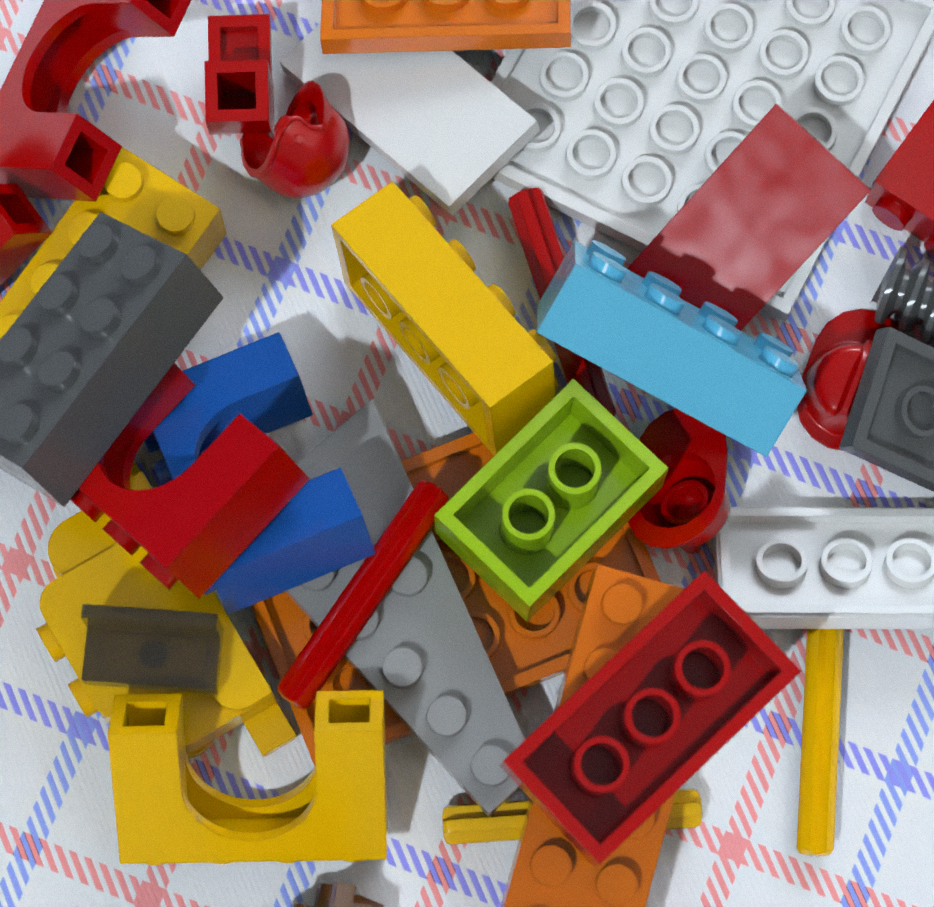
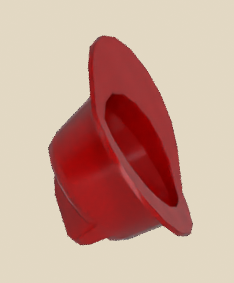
M858 309L842 312L827 322L815 341L802 374L807 391L797 406L800 423L812 439L829 449L841 450L839 446L876 330L886 327H892L896 330L898 328V323L890 318L882 325L874 322L875 311Z
M675 408L664 412L653 420L639 438V441L668 467L663 487L628 523L636 538L650 547L665 549L679 547L688 554H698L701 550V545L714 538L725 526L730 513V495L726 486L727 439L725 434Z

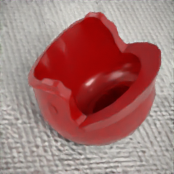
M313 80L303 84L294 95L286 114L280 117L274 126L275 136L273 139L267 133L243 134L239 141L242 163L249 176L257 178L267 187L287 198L314 196L330 187L343 173L350 153V139L346 123L329 104L321 86Z

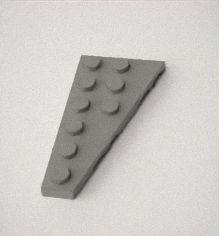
M373 398L296 463L310 478L309 480L341 467L363 515L373 547L413 490ZM430 530L352 643L344 658L373 690H384V702L489 817L520 789L499 765L525 738L434 534ZM365 558L285 592L318 628Z

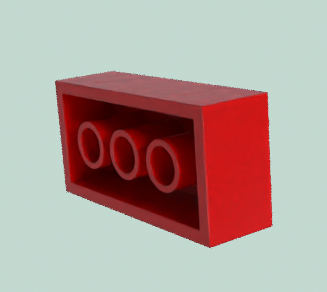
M704 570L510 753L499 766L593 866H598L781 692L801 670Z

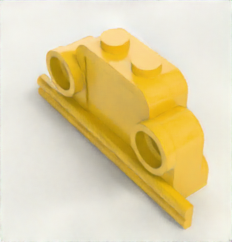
M134 461L130 474V489H151L152 487L143 471H140ZM80 511L61 522L54 529L48 542V555L57 579L50 582L41 594L40 610L46 623L37 627L36 630L55 662L67 657L78 677L68 683V687L87 718L99 712L110 724L114 694L182 693L188 759L203 754L210 748L216 738L244 723L263 757L270 755L297 738L280 709L271 688L214 592L207 595L203 594L199 599L180 581L168 590L139 563L148 554L147 551L140 547L131 556L102 529L111 520L105 513L95 523L83 511Z

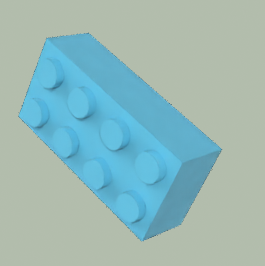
M574 240L537 305L536 332L767 457L807 391L798 369L799 364L790 358L794 351L785 343L764 332H760L758 337L754 339L735 328L738 320L727 311L712 303L704 302L701 309L686 302L678 297L682 291L678 285L655 272L648 271L645 278L624 268L622 265L626 258L609 246L592 240L589 247H586Z

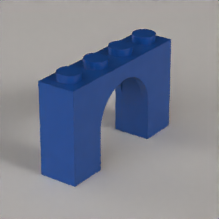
M280 332L183 370L195 386L150 433L144 443L149 454L161 449L164 459L153 463L160 484L163 485L186 471L239 414L265 434L312 416L313 413L300 376ZM341 467L308 480L204 593L207 595L218 591L227 615L376 554L363 515Z

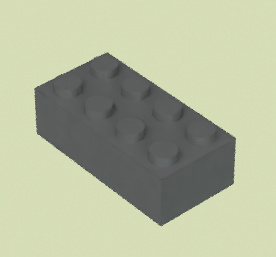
M102 212L98 214L6 334L0 339V469L65 507L224 298L187 254Z

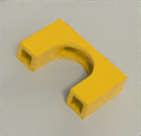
M384 690L316 691L314 724L315 767L310 775L296 788L282 795L266 799H243L229 796L212 788L197 775L189 762L186 751L182 693L114 694L108 729V744L120 864L163 865L166 863L228 864L232 862L294 863L298 861L344 860L347 862H360L364 860H387L388 814Z

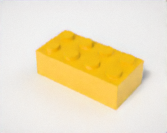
M122 147L97 201L75 200L52 233L0 301V339L6 334L100 212L187 254L201 270L227 234L221 209Z
M392 181L331 224L344 283L492 455L495 456L556 396L555 389L558 388V382L554 376L553 362L556 361V355L544 336L537 333L536 329L527 332L513 317L516 315L514 306L499 286L492 283L487 287L474 273L476 270L474 261L463 245L456 239H452L447 243L435 229L437 226L436 220L427 205L417 195H413L408 199Z

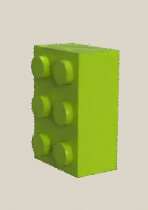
M572 379L434 515L435 534L528 622L663 487L668 467L575 379Z

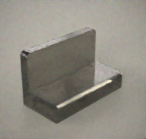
M92 604L82 605L81 619L87 626L82 681L85 685L218 694L224 628L217 614Z

